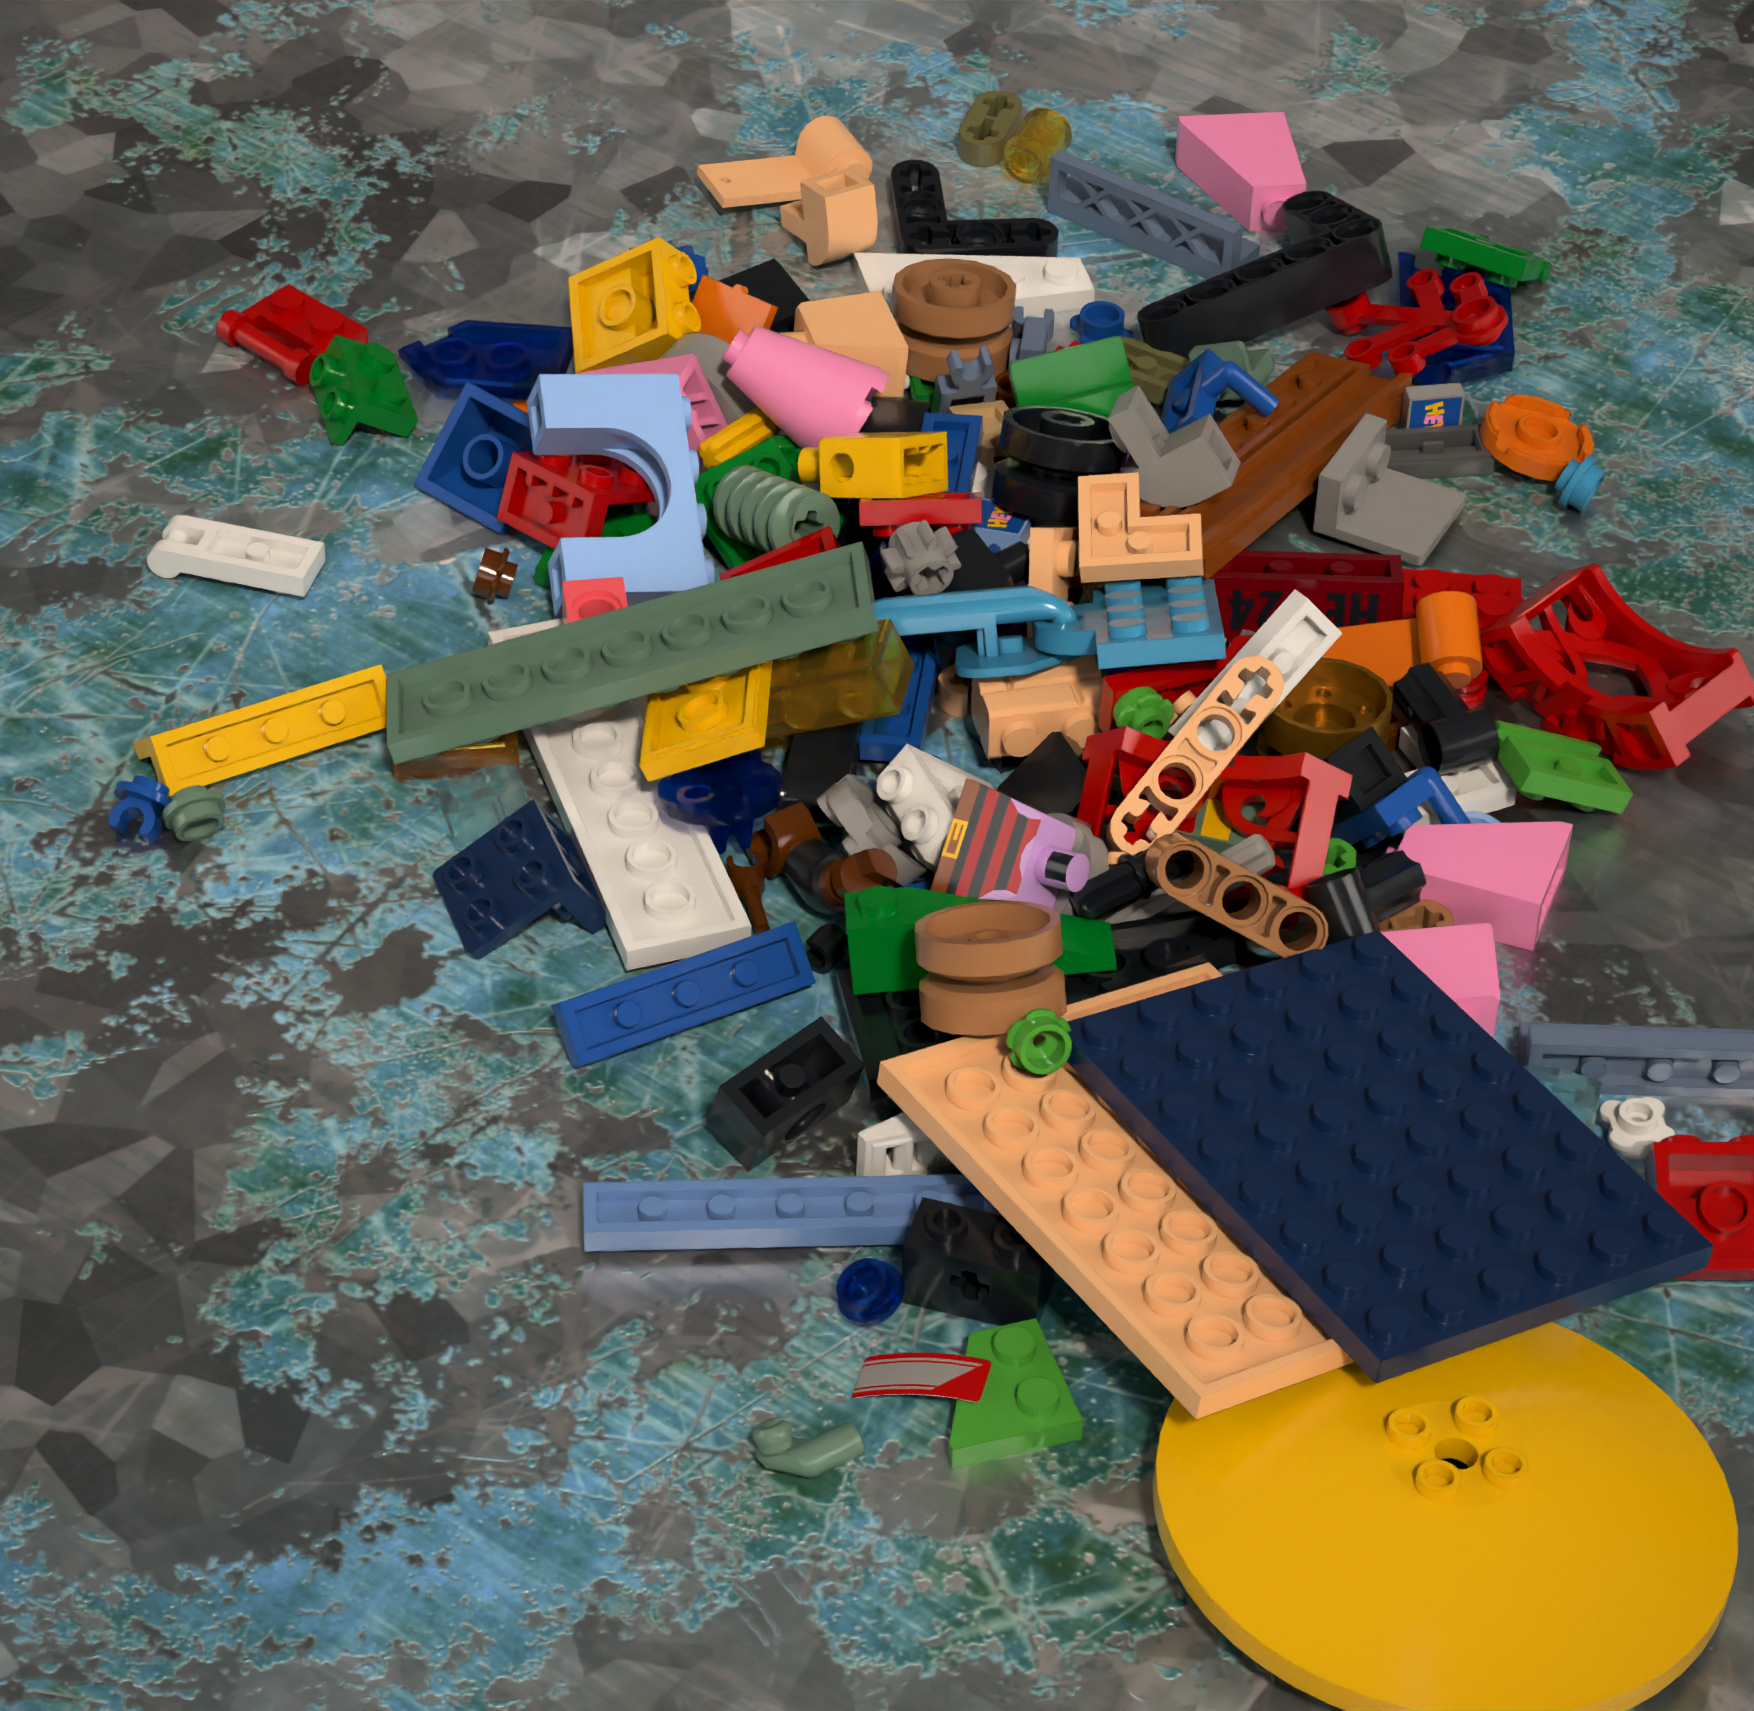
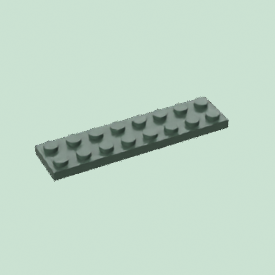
M857 542L387 673V747L394 764L413 759H430L442 751L475 742H491L507 733L533 726H549L565 717L594 709L607 710L619 705L623 701L652 693L672 692L688 683L713 676H730L739 672L742 668L775 659H791L807 650L836 642H853L865 634L879 631L869 560L863 542Z

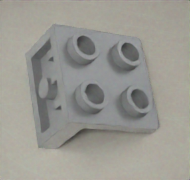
M1366 413L1319 474L1313 531L1336 538L1343 543L1354 544L1381 554L1401 555V562H1408L1418 566L1422 565L1465 506L1466 495L1462 492L1387 468L1391 455V446L1385 444L1387 419Z

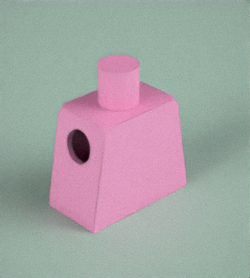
M1491 922L1381 932L1494 1038L1500 1001V987Z

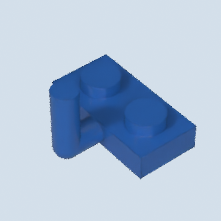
M1208 348L1170 379L1160 420L1169 434L1208 414H1211L1213 418L1215 405L1221 394L1228 388L1263 417L1268 416L1274 411L1279 399L1233 361L1224 362Z
M1424 766L1409 775L1406 781L1364 811L1333 826L1330 838H1340L1351 845L1360 841L1365 849H1369L1388 836L1391 838L1420 820L1423 816L1417 807L1427 801L1441 824H1468L1471 821L1438 772L1430 766Z

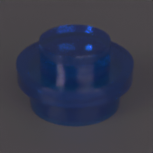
M874 1258L859 1259L846 1267L837 1281L836 1293L839 1309L846 1319L856 1326L869 1327L877 1325L892 1316L900 1306L905 1294L904 1279L898 1270L888 1262L879 1261Z

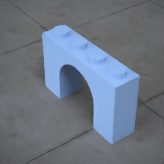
M539 374L527 400L534 455L592 454L615 458L629 465L642 476L653 493L657 507V522L649 529L635 535L625 537L560 538L548 562L555 618H563L562 581L623 577L628 606L714 583V565L711 558H704L702 539H704L707 529L706 510L702 503H697L694 487L699 477V459L696 450L689 449L687 432L691 425V403L688 396L681 395L679 374Z

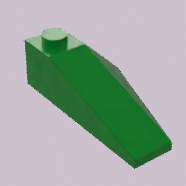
M873 886L860 892L844 893L853 995L919 989V981L930 972L917 964L915 923L926 914L946 907L973 902H987V900L914 887L889 888L886 886ZM1060 914L1063 954L1053 961L1052 964L1062 969L1064 975L1117 970L1110 922Z

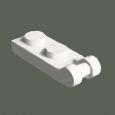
M176 515L170 519L163 530V539L156 542L147 556L148 567L153 573L163 578H174L182 572L217 579L226 583H237L272 590L281 594L305 597L325 563L324 542L193 516Z

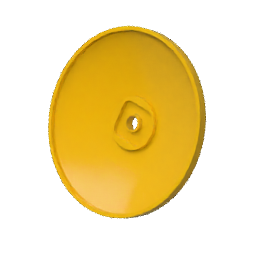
M1549 1322L1376 1384L1353 1362L1195 1419L1174 1397L1168 1408L1159 1435L1153 1475L1154 1513L1160 1539L1170 1564L1186 1592L1207 1619L1233 1645L1261 1667L1293 1687L1345 1711H1627L1658 1694L1682 1675L1702 1653L1719 1625L1733 1584L1738 1558V1525L1734 1502L1725 1475L1706 1440L1678 1405L1642 1372L1608 1349L1554 1322ZM1440 1459H1456L1465 1463L1469 1468L1457 1469L1453 1464Z

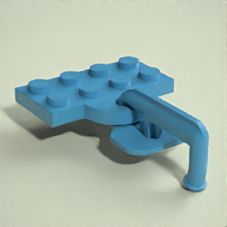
M1202 576L1165 578V583L1141 585L1140 579L1105 581L1104 588L1092 589L1093 603L1069 605L1067 601L1054 594L1033 586L898 596L875 600L879 631L865 634L868 674L875 697L872 705L875 709L886 708L898 703L907 696V690L900 688L897 678L893 636L976 629V642L967 643L956 648V674L965 678L1024 675L1079 658L1082 655H1097L1098 669L1226 659L1224 630L1214 579L1202 580ZM1032 622L1033 638L1022 637V635L998 637V624Z

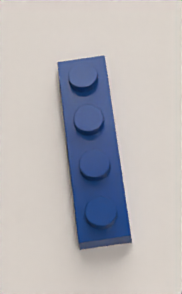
M794 921L553 1004L551 1007L571 1066L576 1068L815 984L816 981L796 922Z

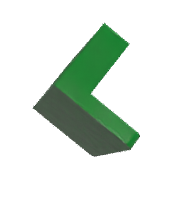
M1120 336L1104 338L1016 360L1010 364L1019 407L1030 405L1057 406L1105 416L1111 413L1119 395L1134 388L1123 341Z

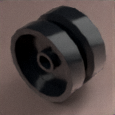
M1030 405L1013 407L1004 411L999 447L1010 457L996 462L991 498L1000 506L1019 514L1062 523H1079L1078 476L1113 474L1111 472L1125 466L1127 453H1123L1115 444L1110 434L1109 420L1105 416L1057 406Z

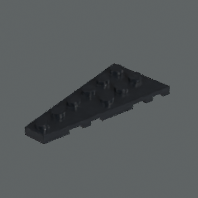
M1197 910L1111 924L1117 970L1064 975L1066 1005L1208 962L1217 970L1236 963L1235 941L1231 931L1227 926ZM851 968L836 970L838 992L857 1057L865 1065L862 1075L871 1103L888 1096L877 1084L881 1061L967 1036L933 1030L921 1022L919 989L853 995Z

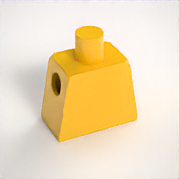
M947 431L850 433L821 437L819 447H804L800 451L798 473L804 483H820V492L829 495L830 498H907L948 491Z

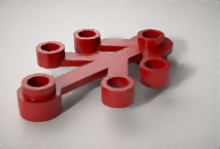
M1432 268L1420 270L1407 280V287L1412 299L1416 304H1419L1420 308L1371 304L1366 292L1325 308L1331 325L1336 329H1340V332L1345 335L1358 333L1368 325L1393 327L1372 337H1363L1351 342L1345 348L1344 354L1347 360L1370 364L1371 370H1373L1383 360L1381 353L1391 349L1387 358L1395 376L1399 373H1412V376L1417 374L1425 367L1426 356L1457 343L1474 347L1489 345L1499 338L1508 323V315L1505 308L1500 304H1496L1493 297L1488 296V290L1482 276L1477 272L1462 274L1451 282L1450 290L1457 307L1454 311L1445 310L1441 300L1445 288L1438 271ZM1438 331L1415 342L1411 341L1430 332Z

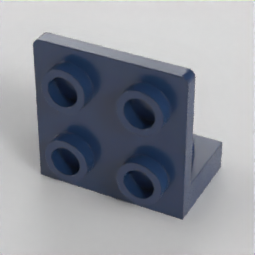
M534 799L505 818L501 823L461 852L454 855L433 873L435 882L466 950L476 960L487 955L552 907L565 921L574 916L592 934L607 925L606 912L570 834Z

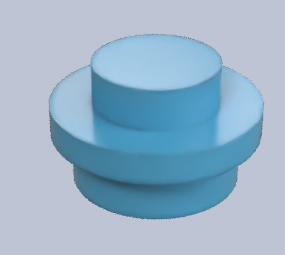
M1588 455L1582 463L1575 459L1569 462L1555 485V489L1562 492L1558 501L1560 506L1566 509L1571 505L1579 511H1583L1589 504L1606 476V472L1596 466V458Z

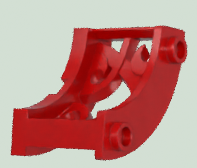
M1595 563L1558 574L1551 579L1550 583L1494 623L1479 629L1482 662L1514 702L1523 698L1533 709L1542 715L1545 719L1541 727L1547 732L1599 744L1602 749L1600 752L1613 756V764L1617 766L1651 770L1677 767L1691 756L1686 744L1730 710L1754 706V682L1736 648L1711 649L1697 647L1673 639L1660 632L1637 615L1623 601L1605 577L1600 566ZM1559 599L1567 609L1564 630L1551 606ZM1539 615L1543 630H1533L1529 621ZM1583 661L1622 668L1642 681L1649 697L1638 695L1609 696L1587 685L1588 677Z
M1128 726L1087 736L1082 760L1088 762L1077 819L1083 820L1092 826L1090 830L1093 836L1101 837L1103 823H1109L1119 805H1107L1114 774L1120 775L1122 793L1125 799L1170 742L1154 738ZM1306 752L1282 756L1236 755L1233 767H1226L1181 824L1192 819L1204 806L1207 798L1222 800L1228 823L1240 836L1246 839L1253 834H1261L1271 845L1273 851L1276 848L1294 850L1287 887L1277 885L1309 903L1304 886L1323 876L1337 801L1348 799L1353 775ZM1170 767L1164 769L1159 774L1158 784L1161 791L1166 789L1179 792L1183 795V798H1187L1192 794L1193 781L1185 770ZM1142 794L1139 797L1140 799L1150 802L1145 794ZM1248 803L1265 805V808L1255 815L1257 822L1267 825L1261 826L1248 821L1241 814L1243 808ZM1148 807L1135 824L1123 820L1122 823L1127 826H1133L1135 833L1126 832L1124 839L1131 845H1134L1139 839L1145 840L1150 844L1152 841L1147 837L1146 832L1160 811L1152 810ZM1302 809L1298 832L1289 831ZM1163 813L1168 821H1171L1174 818L1171 815ZM1275 854V866L1260 876L1266 878L1272 873H1280L1286 876L1283 860ZM1248 883L1244 884V887H1239L1222 897L1225 912H1238L1247 905L1250 898ZM1133 898L1126 903L1133 904L1138 900ZM1293 912L1287 915L1282 920L1279 930L1291 931L1296 929L1297 922H1306L1303 912Z

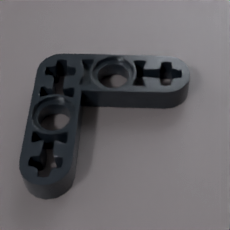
M912 159L897 163L892 168L890 198L899 254L1057 257L1059 231L1050 221L1040 218L947 220L940 174L937 167L923 160ZM912 186L918 187L919 190L912 191ZM914 214H923V215H928V216H913V215H914ZM971 244H986L987 246H974Z

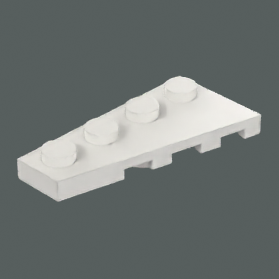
M853 253V272L862 293L881 291L890 311L892 286L896 273L907 265L924 260L946 258L973 260L994 266L1010 275L1017 285L1015 307L1023 306V316L1043 314L1045 309H1052L1054 312L1082 309L1086 304L1094 302L1095 288L1080 258Z

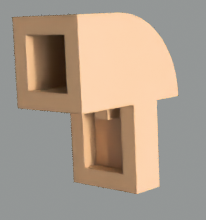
M850 168L800 181L802 200L780 206L782 227L806 242L808 263L818 266L853 256V253L867 252L871 250L876 241L878 221L874 184Z

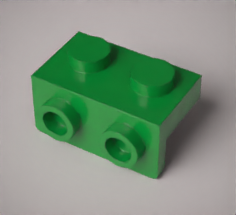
M335 334L325 352L318 354L314 359L309 373V381L331 443L343 446L357 422L406 438L409 437L419 420L395 354L380 344L372 342L363 344Z

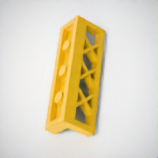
M382 664L150 736L133 742L138 760L151 757L158 781L169 788L170 791L167 797H170L186 787L205 786L386 728L387 679Z

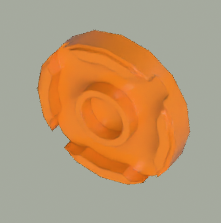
M1523 394L1507 396L1504 403L1498 404L1496 400L1490 403L1479 429L1484 447L1496 460L1513 471L1534 479L1555 482L1558 481L1560 475L1572 459L1582 463L1588 455H1592L1595 445L1588 427L1581 422L1578 428L1569 420L1571 412L1567 411L1566 408L1541 397Z

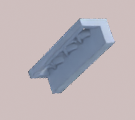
M1061 150L1050 157L1047 212L1206 279L1213 278L1259 258L1260 245L1242 238L1243 226Z
M1519 1023L1517 1038L1520 1064L1551 1093L1754 1099V1029Z

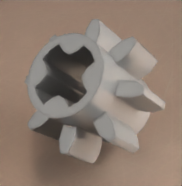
M927 520L910 522L899 527L889 539V548L881 550L880 553L887 565L884 572L896 592L909 586L913 595L940 593L951 583L954 575L953 570L961 568V563L954 552L958 546L947 527L939 528L933 533Z

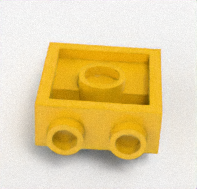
M659 236L568 277L575 374L659 359L682 335L700 331L701 319L697 309L689 300L688 286L696 282L697 272L694 263L686 253L679 251Z

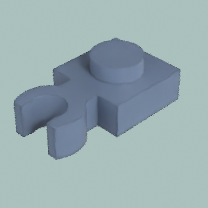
M980 347L977 358L969 362H961L958 350H952L946 359L950 374L936 377L931 413L948 414V407L995 402L998 387L988 347Z

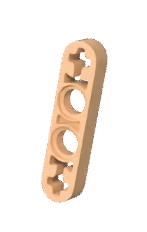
M1248 656L1241 658L1229 669L1116 809L1106 832V840L1111 851L1126 852L1134 855L1148 849L1159 837L1165 834H1172L1177 830L1279 701L1283 693L1284 679L1280 669L1274 662L1262 656ZM1255 675L1262 677L1265 680L1262 692L1268 698L1265 699L1263 696L1256 694L1239 715L1230 707L1244 687L1243 681L1238 677L1241 676L1248 681L1253 679ZM1222 698L1225 704L1218 703L1217 700ZM1242 718L1250 720L1251 722L1249 724H1245ZM1210 719L1225 723L1232 735L1231 745L1221 751H1211L1205 748L1199 742L1197 736L1198 725ZM1176 767L1185 770L1193 781L1192 794L1180 800L1166 796L1160 790L1158 784L1159 774L1164 769ZM1142 794H1145L1150 802L1140 799L1139 797ZM1151 803L1160 811L1146 832L1147 837L1152 842L1149 844L1145 840L1139 839L1134 845H1131L1124 839L1128 828L1122 821L1126 820L1128 823L1135 824ZM1163 813L1171 815L1174 818L1171 821H1168Z

